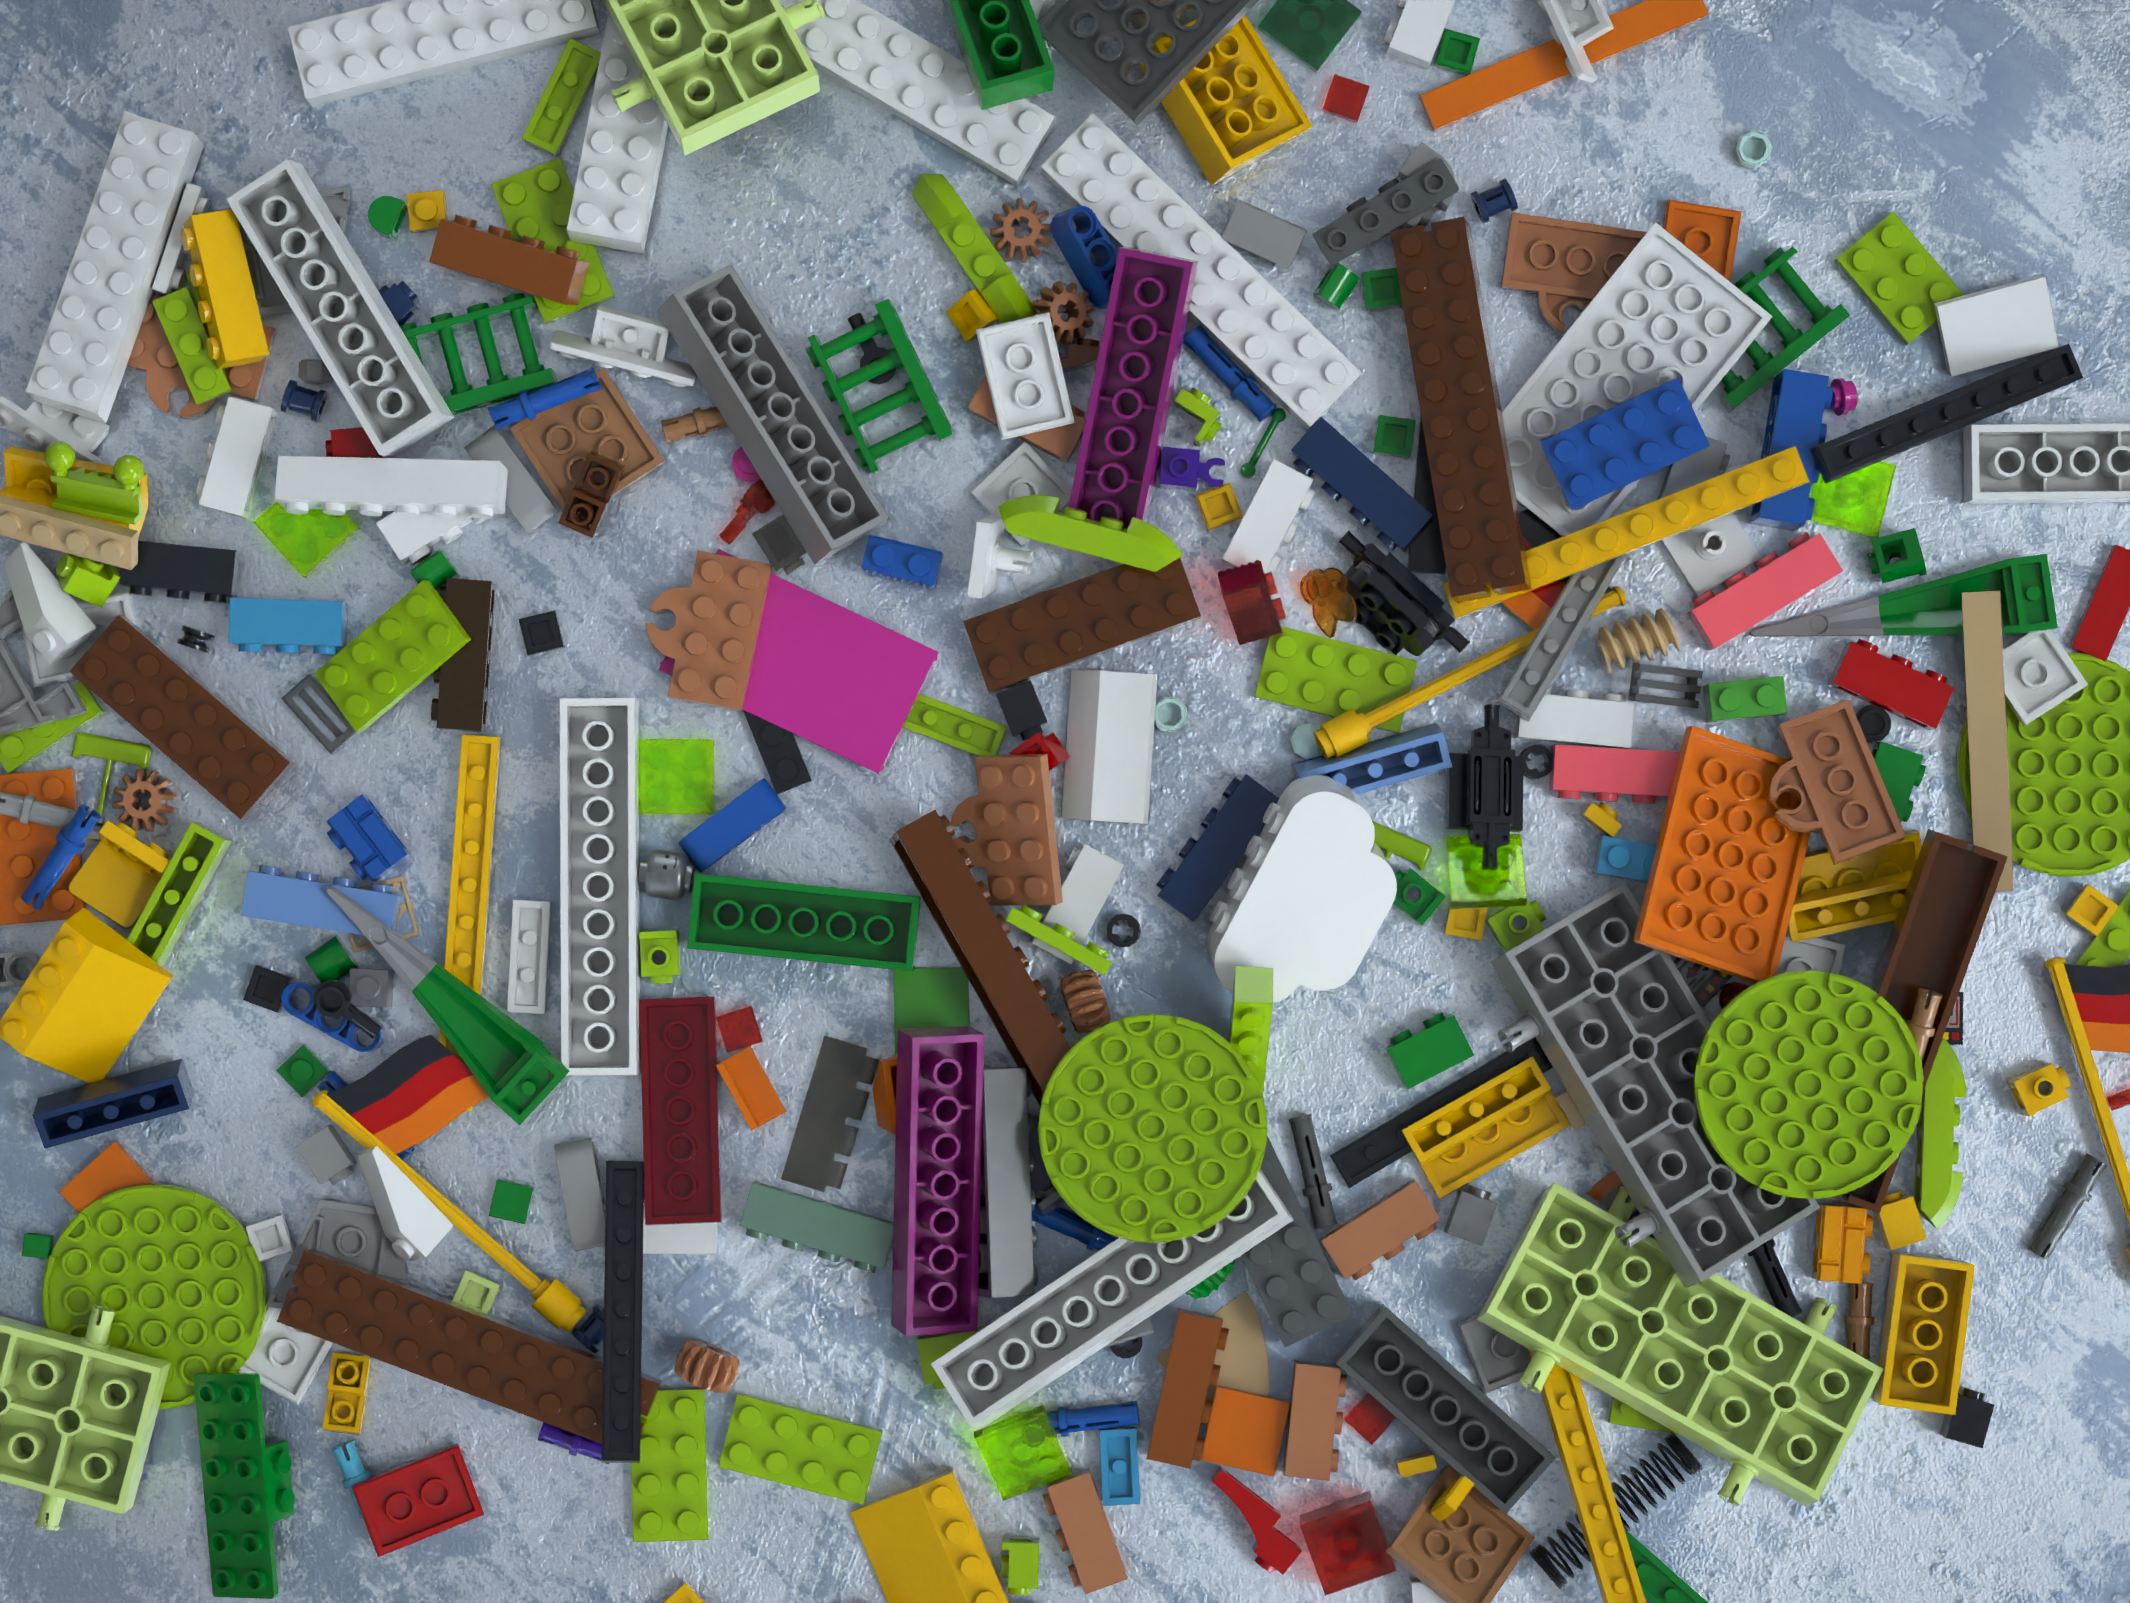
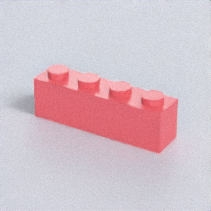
M1805 532L1788 543L1791 550L1778 557L1775 551L1756 562L1759 567L1757 571L1746 576L1744 571H1741L1724 581L1727 587L1724 591L1714 595L1712 590L1692 601L1696 608L1687 612L1710 651L1843 572L1820 533L1810 538L1809 534Z
M1553 745L1551 747L1553 761L1550 772L1549 791H1558V798L1580 799L1581 793H1596V801L1618 802V795L1633 796V803L1655 804L1656 797L1669 798L1680 752Z

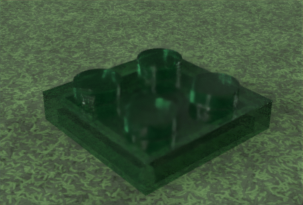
M1277 0L1257 29L1317 73L1361 16L1362 11L1347 0Z

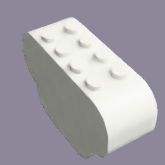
M1312 775L1293 781L1283 791L1277 804L1272 802L1263 817L1265 826L1260 836L1254 835L1245 851V855L1248 856L1242 869H1235L1228 882V888L1231 889L1225 901H1218L1212 911L1210 921L1213 923L1207 938L1208 952L1220 982L1232 993L1235 966L1274 968L1273 1003L1288 997L1299 984L1318 991L1332 990L1344 985L1357 971L1395 900L1397 883L1394 872L1382 850L1374 842V825L1361 799L1350 787L1328 776Z

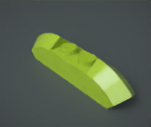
M921 174L912 193L914 200L974 288H977L991 308L999 324L1028 318L1037 314L1038 312L1032 306L1030 299L944 175Z
M1047 495L1019 497L998 506L1003 523L1009 533L1153 572L1160 570L1183 556L1174 542L1162 531L1132 517L1128 529L1122 528L1123 522L1117 519L1101 517V521L1098 522L1087 519V512L1071 507H1065L1064 512L1059 511L1060 498Z
M1945 1038L1941 1041L1922 1094V1108L1916 1126L1914 1200L1918 1212L1937 1230L1953 1211L1963 1182V1172H1955L1952 1169L1953 1164H1957L1959 1159L1958 1142H1953L1954 1127H1958L1960 1123V1106L1955 1104V1097H1966V1085L1960 1062Z

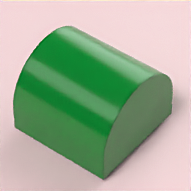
M382 196L371 203L368 210V219L372 227L380 235L394 240L397 238L408 208L400 199L392 196Z
M1340 263L1330 266L1313 293V297L1325 305L1340 311L1357 284L1359 277Z
M440 549L411 569L412 572H410L418 584L423 580L430 581L435 589L444 584L447 578H452L458 574L444 551Z
M338 935L305 957L308 965L321 983L328 980H339L350 973V969H355L359 966Z

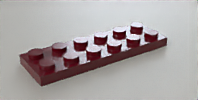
M715 997L639 999L645 1225L722 1223Z

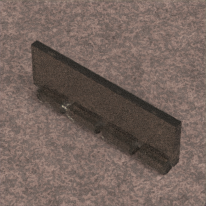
M824 1035L781 1179L825 1192L826 1185L841 1189L848 1164L834 1159L836 1153L848 1157L851 1156L859 1130L858 1127L845 1124L846 1119L849 1117L859 1121L862 1120L870 1093L856 1088L858 1081L872 1085L879 1064V1059L866 1056L868 1048Z

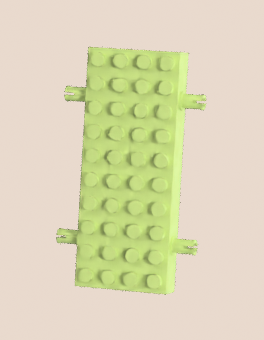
M603 0L641 72L640 78L617 89L610 90L614 102L618 104L617 107L622 113L626 109L649 98L652 101L655 100L684 156L820 92L818 73L795 29L818 18L825 17L820 2L817 3L818 0H803L786 9L780 4L779 0Z
M1555 1182L1544 1190L1477 1318L1480 1322L1533 1352L1534 1355L1519 1383L1524 1387L1532 1383L1529 1390L1541 1393L1542 1387L1553 1366L1558 1365L1727 1461L1732 1468L1717 1495L1723 1500L1728 1497L1727 1502L1732 1505H1740L1752 1477L1757 1478L1804 1506L1819 1501L1883 1371L1881 1367L1824 1336L1834 1313L1838 1309L1837 1306L1830 1303L1828 1307L1826 1306L1828 1300L1816 1297L1803 1324L1717 1274L1712 1275L1701 1283L1685 1288L1657 1240L1648 1236L1633 1245L1632 1248L1626 1249L1620 1244V1241L1632 1233L1630 1232L1617 1239L1615 1229L1629 1221L1636 1207L1632 1198L1628 1197L1629 1193L1624 1186L1619 1187L1618 1193L1608 1212Z
M92 1305L86 1335L81 1338L0 1316V1481L44 1493L35 1525L40 1528L46 1525L47 1530L59 1529L65 1499L119 1514H124L133 1508L171 1362L110 1346L107 1340L116 1311L111 1308L104 1310V1306Z

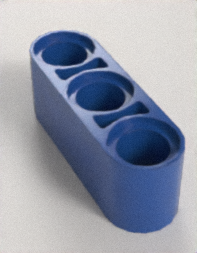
M1077 206L1056 214L1050 223V231L1083 290L1089 293L1088 298L1090 302L1099 309H1107L1110 297L1109 284L1112 286L1118 255L1115 247L1096 214L1087 206ZM1072 220L1075 222L1076 231L1073 229ZM1090 252L1094 255L1095 264L1093 263V261H1092V259H1091V254H1090Z
M763 778L690 832L678 844L691 862L695 864L697 870L702 873L775 819L787 807L766 779Z
M295 982L283 990L281 1001L288 1013L354 1050L360 1052L374 1051L384 1043L386 1037L385 1028L382 1023L371 1016L369 1017L382 1026V1029L376 1035L374 1042L369 1046L363 1045L359 1041L357 1035L359 1028L345 1017H343L339 1026L335 1028L329 1026L325 1021V1015L318 1011L314 1003V993L317 986L308 982ZM299 988L305 989L310 996L309 1004L302 1010L294 1006L292 1002L293 993Z

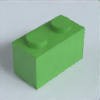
M1783 676L1709 683L1703 686L1707 723L1779 716L1787 713Z

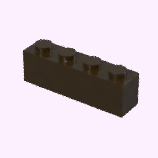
M447 578L446 587H440V597L471 640L434 671L433 679L434 683L439 684L438 699H432L431 720L437 721L436 728L486 732L496 584L492 581Z

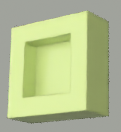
M467 1269L452 1301L488 1315L502 1284Z

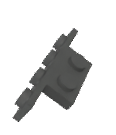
M1440 158L1401 182L1397 178L1387 182L1378 189L1380 194L1369 201L1365 197L1355 201L1346 208L1347 214L1313 233L1312 236L1328 263L1334 266L1390 233V231L1395 230L1458 192L1459 187L1444 161Z

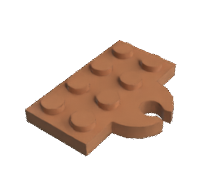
M1512 212L1501 288L1537 293L1538 309L1544 321L1555 331L1562 334L1566 326L1562 318L1563 310L1568 306H1575L1583 312L1647 232Z
M151 295L127 367L146 371V388L149 397L165 414L169 415L172 409L169 403L171 393L175 390L183 389L187 391L189 401L180 410V418L191 419L203 415L215 405L218 398L199 406L195 403L152 301L161 297ZM204 323L206 330L209 334L207 323ZM263 325L269 355L261 362L223 368L233 390L227 394L253 401L258 400L277 332L275 328Z
M698 550L691 586L669 589L662 592L651 603L649 607L650 612L659 614L664 611H670L676 617L674 626L666 631L658 629L653 623H645L651 644L664 657L675 661L668 692L669 698L743 712L772 572L771 564Z
M1849 699L1778 725L1777 729L1790 761L1780 766L1771 779L1768 802L1776 801L1783 792H1792L1799 799L1798 808L1794 810L1782 808L1774 814L1780 823L1790 830L1803 833L1820 831L1833 865L1897 843L1906 838Z
M982 755L976 757L978 795L968 797L956 807L951 818V825L955 827L970 822L975 827L976 837L974 840H971L967 836H961L952 840L958 850L962 847L966 850L973 866L987 869L988 888L992 897L990 906L1057 905L1062 903L1048 755Z

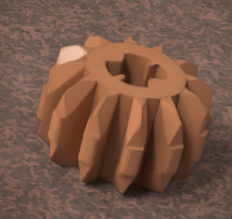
M1017 198V210L1014 211L1005 202L1002 204V209L1007 217L1000 214H994L992 217L996 224L1003 226L990 229V236L1002 237L994 244V247L998 251L1009 246L1005 255L1008 260L1014 257L1016 251H1020V261L1025 263L1027 262L1026 251L1031 250L1034 257L1039 258L1041 257V251L1036 244L1038 243L1044 247H1049L1051 244L1049 238L1041 235L1051 233L1050 224H1040L1049 217V213L1047 210H1044L1035 215L1038 203L1034 200L1030 203L1028 210L1023 209V199ZM1020 222L1027 223L1028 231L1031 234L1028 237L1023 234V239L1016 238L1015 229L1013 228L1016 223L1018 227H1020Z
M1061 281L1053 283L1052 289L1044 287L1040 290L1042 299H1036L1032 303V306L1040 311V313L1032 316L1050 313L1056 343L1061 339L1064 345L1072 344L1074 338L1083 339L1086 336L1084 328L1092 327L1094 323L1086 314L1094 311L1095 306H1085L1083 302L1088 298L1089 293L1084 291L1076 295L1077 284L1070 283L1065 288ZM1063 306L1066 309L1063 313H1068V319L1062 320L1060 318L1063 314H1058V308Z
M137 769L135 773L136 782L131 776L124 775L122 780L128 788H114V793L122 795L123 801L113 802V808H125V811L120 814L118 820L125 823L132 818L130 828L134 831H138L143 823L146 832H153L155 828L154 819L159 825L166 826L168 821L162 813H176V808L167 805V800L176 799L178 797L177 793H165V790L170 787L172 781L165 778L158 783L160 775L159 771L152 770L147 778L144 769ZM140 793H151L152 797L148 800L151 805L150 808H139L138 804L142 801L139 796Z
M1092 969L1079 970L1061 979V993L1075 1031L1079 1034L1091 1033L1095 1029L1110 1023V1011L1096 972Z
M691 1339L686 1340L683 1347L679 1350L674 1372L683 1381H687L693 1384V1386H698L715 1393L729 1392L732 1384L735 1383L740 1361L731 1352L725 1351L721 1347Z

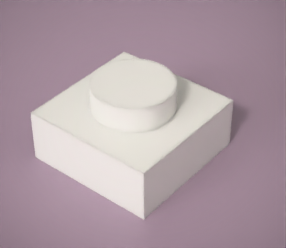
M284 1214L246 1226L250 1243L253 1245L259 1261L273 1258L295 1249Z

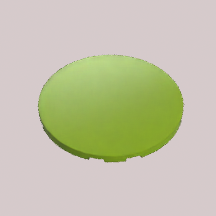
M2082 653L2067 654L2088 685L2023 727L2005 700L2013 863L2031 871L2050 876L2074 877L2097 874L2110 870L2130 859V671L2113 661H2105ZM1966 716L1958 739L1955 764L1958 791L1966 813L1972 822L1968 720Z
M1815 970L1793 971L1768 977L1744 989L1731 999L1715 1017L1703 1038L1696 1059L1694 1097L1699 1120L1706 1137L1717 1154L1733 1171L1750 1183L1774 1194L1794 1198L1821 1199L1845 1194L1864 1186L1883 1173L1899 1157L1910 1136L1913 1135L1922 1108L1924 1075L1918 1047L1911 1031L1898 1012L1882 996L1860 982L1842 975Z
M1140 1014L1124 1017L1121 1020L1095 1029L1077 1042L1061 1059L1053 1071L1042 1097L1038 1126L1039 1145L1047 1173L1054 1187L1068 1206L1083 1220L1095 1228L1121 1239L1144 1243L1171 1242L1196 1235L1211 1228L1231 1213L1251 1189L1264 1159L1268 1132L1267 1113L1260 1086L1252 1069L1242 1055L1226 1039L1210 1028L1183 1017Z
M168 1184L137 1185L120 1189L93 1202L79 1212L62 1231L51 1255H49L43 1275L42 1311L46 1328L80 1338L85 1337L92 1305L104 1306V1310H107V1308L115 1310L116 1313L113 1317L107 1340L110 1346L171 1362L159 1410L177 1408L196 1402L195 1374L238 1373L249 1360L258 1344L265 1321L268 1301L266 1273L263 1262L259 1261L256 1251L250 1243L246 1229L231 1212L218 1202L199 1192L180 1186Z

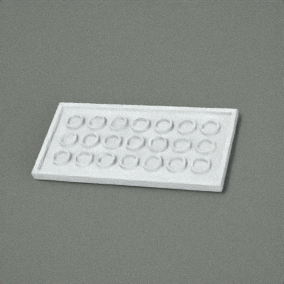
M1655 222L1502 411L1516 499L1562 536L1609 519L1639 480L1572 511L1540 441L1676 377L1679 378L1694 412H1696L1773 316Z

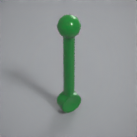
M1276 408L1272 411V421L1249 462L1241 467L1243 477L1251 478L1254 476L1256 471L1255 465L1278 423L1286 418L1284 409Z

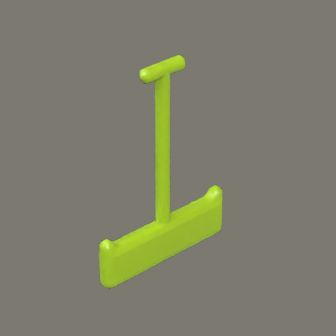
M78 732L75 735L72 750L73 758L86 755L107 759L97 806V812L103 816L113 761L138 765L146 771L148 770L151 747L145 744ZM87 836V838H86V839H90V840L100 841V838H99V840H98V839H95V838H93V837H89V836Z
M1372 821L1375 831L1374 842L1381 849L1386 850L1384 856L1388 862L1393 853L1416 863L1419 870L1425 868L1432 851L1431 846Z

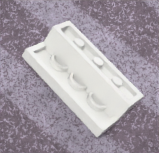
M1071 670L1066 751L1070 757L1065 760L1061 819L1148 824L1157 691L1156 674Z

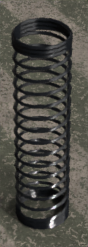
M1670 1432V1435H1667L1664 1440L1676 1455L1665 1445L1658 1443L1660 1452L1671 1468L1656 1453L1648 1451L1651 1460L1662 1476L1647 1461L1639 1458L1640 1465L1653 1484L1633 1466H1630V1471L1643 1491L1625 1474H1621V1479L1634 1499L1616 1482L1611 1483L1625 1507L1615 1498L1617 1505L1635 1523L1639 1524V1519L1620 1492L1644 1515L1648 1516V1511L1629 1483L1654 1508H1658L1656 1501L1638 1475L1663 1500H1667V1496L1647 1467L1672 1492H1676L1675 1486L1656 1459L1681 1484H1685L1684 1478L1665 1451L1690 1476L1695 1477L1697 1472L1703 1470L1699 1461L1673 1432ZM1575 1513L1574 1516L1580 1524L1577 1513ZM1620 1514L1624 1529L1630 1531V1527ZM1565 1521V1524L1582 1550L1561 1529H1556V1533L1573 1558L1552 1537L1547 1536L1548 1543L1564 1566L1541 1544L1535 1546V1549H1532L1529 1553L1559 1589H1562V1586L1564 1587L1568 1581L1553 1565L1549 1557L1569 1577L1574 1578V1573L1558 1549L1578 1569L1584 1570L1582 1563L1567 1541L1587 1561L1591 1562L1588 1550L1576 1533L1585 1541L1584 1535L1570 1521Z

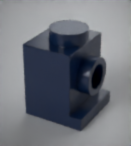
M403 280L398 285L394 283L390 288L385 285L378 290L399 326L409 321L420 310L413 302L418 296Z

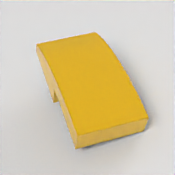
M332 1353L327 1383L328 1395L322 1425L323 1431L361 1436L368 1389L370 1357Z

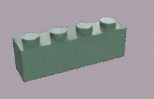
M757 1181L752 1182L739 1225L747 1228L746 1235L764 1241H767L769 1235L783 1239L782 1246L797 1251H803L804 1246L819 1250L817 1256L839 1262L842 1256L855 1260L853 1267L875 1273L877 1267L884 1269L893 1241L892 1221Z

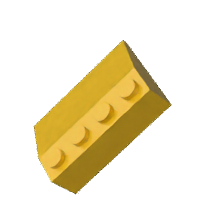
M1246 14L1161 101L1211 185L1239 172L1313 127ZM1195 19V20H1193V21H1191V22H1189V23H1187V24H1185V25H1183V26H1190V25L1194 24V23L1197 21V19ZM1169 37L1158 39L1154 44V52L1164 53L1168 51L1172 45V39ZM1138 64L1142 72L1145 74L1146 67L1142 64Z
M82 908L63 923L0 1020V1038L22 1055L89 1084L105 1080L173 978V975L87 909Z
M954 1468L850 1511L888 1603H1011Z

